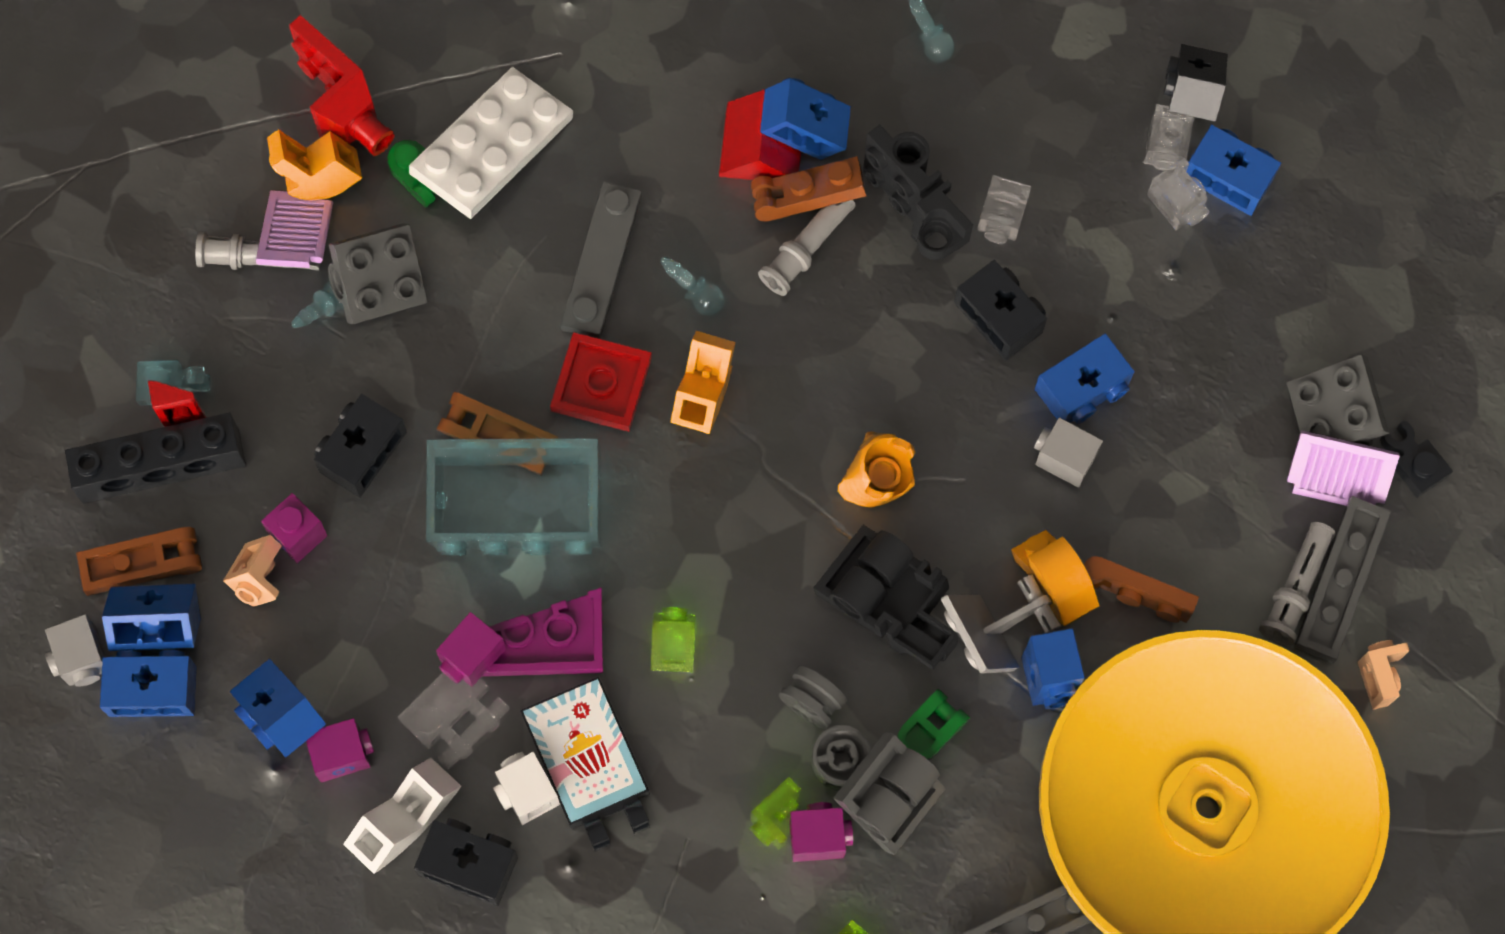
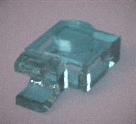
M178 360L137 362L136 401L140 406L152 405L148 386L149 380L190 392L210 391V375L205 374L204 367L193 366L182 370V365Z

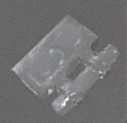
M442 673L397 718L428 750L440 738L448 744V747L437 758L447 769H450L460 758L465 760L473 752L471 747L487 731L492 733L501 724L499 719L510 708L499 697L488 708L479 701L489 691L488 685L482 679H479L471 687L463 679L457 684ZM469 711L476 720L459 736L451 727Z

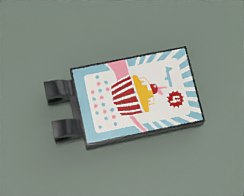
M599 677L520 710L570 828L572 829L583 824L595 852L611 845L601 819L617 812L625 811L634 834L650 828L649 819L639 800L650 795L649 789Z

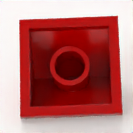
M765 89L727 102L719 177L753 180L759 176L775 178L799 171L801 151L760 133Z

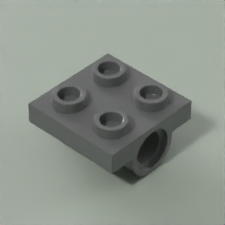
M402 223L328 244L333 261L328 267L329 281L335 297L340 303H343L347 323L354 325L428 303L409 224Z
M1360 354L1286 382L1300 432L1302 430L1367 446L1373 444L1372 439L1389 434L1368 357Z
M885 732L833 799L885 852L895 855L946 788L938 780L940 772L929 760L918 752L907 748L895 734Z

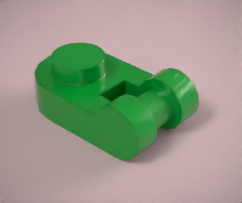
M400 141L392 146L387 156L390 172L421 205L427 208L436 200V193L409 174V165L425 148L416 141Z
M937 689L903 724L897 735V738L907 748L918 752L927 760H931L970 719V716L962 709L957 711L946 701L948 696L940 689ZM934 714L946 723L940 730L928 720Z

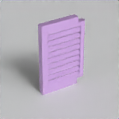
M270 190L256 264L310 268L311 262L321 263L326 246L333 201L321 199L303 200L289 195L287 191Z
M1301 430L1288 472L1287 482L1294 483L1292 494L1344 506L1347 505L1351 496L1376 505V502L1385 504L1400 455L1398 452Z

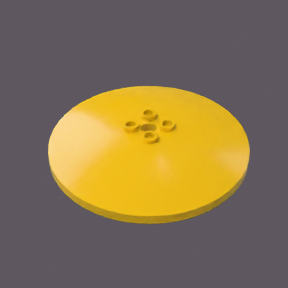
M1220 630L1175 632L1146 640L1115 655L1096 669L1070 698L1053 728L1041 766L1039 811L1049 856L1070 897L1084 915L1104 934H1337L1365 901L1377 878L1384 858L1389 833V791L1382 760L1367 725L1354 705L1325 674L1289 650L1249 635ZM1201 797L1214 799L1219 807L1217 817L1205 818L1201 816L1196 808L1197 799Z

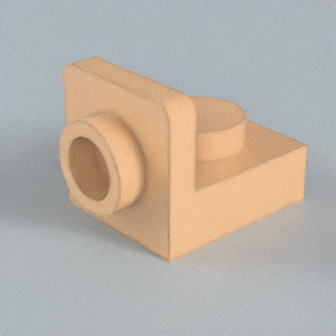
M271 535L245 543L223 580L235 591V595L239 600L253 607L274 601L279 595V591L265 579L275 566L274 558L282 546Z
M1392 640L1374 643L1368 646V652L1357 662L1373 710L1389 706L1400 696V677L1394 667H1390L1389 663L1401 660L1410 651L1407 643L1394 645Z

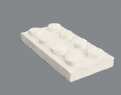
M511 67L409 165V174L468 218L472 219L572 120L573 110L517 69Z

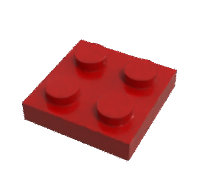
M573 332L550 404L551 412L630 432L652 360V352Z

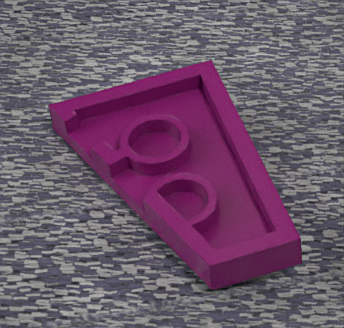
M602 587L589 591L587 595L552 604L550 608L527 616L523 614L489 626L503 638L506 650L483 676L603 673Z

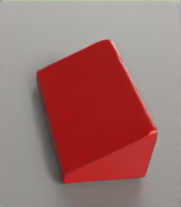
M153 380L148 381L152 408L164 427L207 418L193 392Z

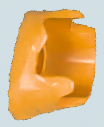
M867 432L853 462L838 484V492L846 501L871 508L885 505L906 494L915 485L914 470L911 459L915 455L913 445L904 439L896 437L895 434Z

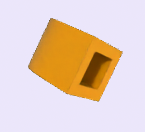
M279 129L267 137L270 165L277 174L285 176L287 192L293 197L303 200L331 198L344 192L362 179L357 149L331 131L307 148Z
M700 331L695 332L691 342L686 372L676 392L670 423L710 434L729 383L733 367L731 362L736 342Z
M1044 530L1011 549L1014 561L1028 575H1034V579L1043 595H1049L1052 601L1050 607L1057 620L1063 626L1100 606L1085 566L1063 536L1056 539L1047 530Z

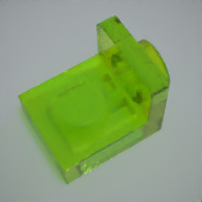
M681 607L662 608V613H654L651 671L693 673L696 615L687 614L688 610Z
M790 777L751 811L750 820L754 824L750 829L766 847L773 843L780 850L786 844L787 837L773 821L777 818L782 823L790 816V811H795L799 807L795 800L799 797L801 789Z

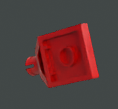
M299 15L289 24L294 40L291 45L300 59L297 63L309 78L314 80L318 77L326 84V92L310 106L319 137L321 138L331 131L348 144L358 140L373 156L383 153L392 143L394 132L377 119L362 69L305 18Z

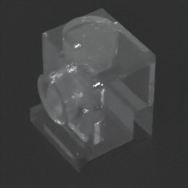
M1156 104L1150 121L1143 163L1153 165L1156 169L1162 171H1173L1175 169L1182 171L1188 157L1195 117L1170 112L1169 106Z
M1185 158L1153 178L1147 193L1150 200L1176 231L1187 223L1190 226L1198 224L1210 212L1205 206L1208 199L1205 188L1197 178L1190 177L1186 172L1189 162Z
M993 175L977 230L985 232L984 237L993 243L1004 244L1008 239L1016 241L1032 186Z

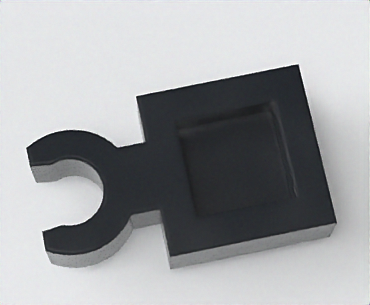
M1402 421L1396 429L1402 435L1403 441H1396L1390 434H1386L1380 438V443L1385 450L1399 453L1400 456L1395 471L1416 498H1418L1449 477L1453 470L1428 439L1418 445L1414 440V429L1408 422Z

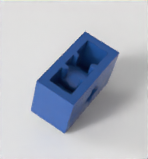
M787 78L765 89L760 133L822 160L847 149L851 106L836 100L832 94L820 92L805 85V82L800 79Z
M1211 124L1190 158L1182 178L1252 216L1273 182L1281 162L1274 159L1273 155L1262 148H1254L1239 140L1238 136L1232 131L1219 129Z
M1105 333L1040 374L1034 390L1057 420L1061 418L1069 423L1075 421L1076 424H1081L1089 419L1097 411L1095 407L1105 400L1113 403L1123 397L1130 390L1128 386L1135 371ZM1080 380L1084 383L1083 386L1080 385Z
M174 584L110 587L102 614L108 651L194 648L201 620L196 585Z
M1073 628L1030 637L1021 659L1032 706L1044 704L1045 709L1066 706L1085 678Z
M164 650L159 652V656L142 657V653L137 651H119L116 653V657H103L100 708L109 717L194 716L197 666L189 656H185L184 652L177 650ZM153 675L157 681L150 682L148 689L145 690L141 684L148 683L150 676Z
M270 658L229 691L240 704L234 709V712L249 729H252L253 734L267 750L275 745L285 758L326 725L306 697Z

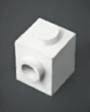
M523 752L508 757L500 764L502 769L495 772L500 784L493 787L502 807L504 810L513 807L522 825L560 805L558 796L534 752L526 756Z

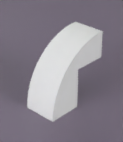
M432 758L427 759L411 769L391 799L361 817L343 845L375 874L401 854L429 827L453 799L461 785Z

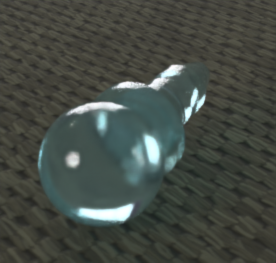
M909 0L910 11L916 17L915 20L920 29L924 31L918 38L925 42V55L933 62H946L952 57L955 50L952 37L942 32L944 28L942 23L938 26L934 25V20L929 11L926 10V5L922 0Z
M668 257L661 258V264L671 278H675V281L682 288L688 290L684 297L687 300L692 299L693 306L698 313L712 316L722 309L724 295L719 287L713 284H706V278L703 276L695 280V277L687 269H683L679 262Z
M330 281L324 285L322 290L314 293V301L298 312L291 323L293 328L307 326L323 314L330 317L337 310L344 309L343 303H340L335 297Z

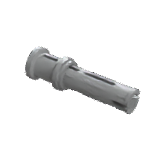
M854 200L822 207L794 241L784 242L779 248L780 254L773 262L759 270L758 275L761 281L774 293L785 296L790 290V283L801 271L806 272L810 268L811 256L848 213L856 207Z
M199 231L195 250L196 266L205 267L206 264L230 265L232 270H239L244 265H258L256 264L259 241L245 240V237L241 236V234H233L230 238L208 236L206 232ZM311 262L310 268L303 269L320 271L321 263ZM260 265V266H268V267L302 268V267Z
M1321 522L1310 523L1309 531L1294 561L1284 587L1275 591L1272 597L1274 605L1267 620L1262 621L1259 627L1260 633L1268 639L1283 645L1294 644L1297 638L1295 629L1301 615L1307 614L1310 608V601L1307 596L1320 570L1331 540L1335 536V530Z

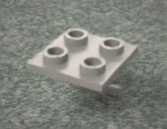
M1033 574L1017 582L1029 604L996 622L981 595H946L941 598L946 608L944 616L947 623L955 632L960 634L966 646L964 653L967 660L981 674L1013 672L1020 668L1002 633L1030 615H1036L1044 633L1054 632L1055 629L1061 627L1050 607L1052 601L1049 595H1043Z

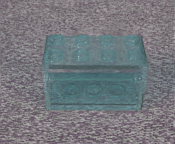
M598 439L427 440L426 542L437 548V552H441V555L445 556L467 555V548H480V552H483V555L494 556L508 555V548H522L525 555H550V547H565L568 555L592 554V547H601V446ZM589 465V532L444 533V509L447 506L446 492H444V466Z

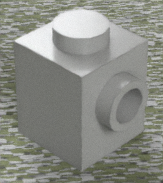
M1058 418L1052 430L1045 426L1034 446V449L1040 451L1035 465L1079 488L1094 462L1103 440Z
M86 614L45 629L51 651L45 653L54 677L60 675L69 686L75 684L78 687L92 684L100 679L105 654L96 627Z

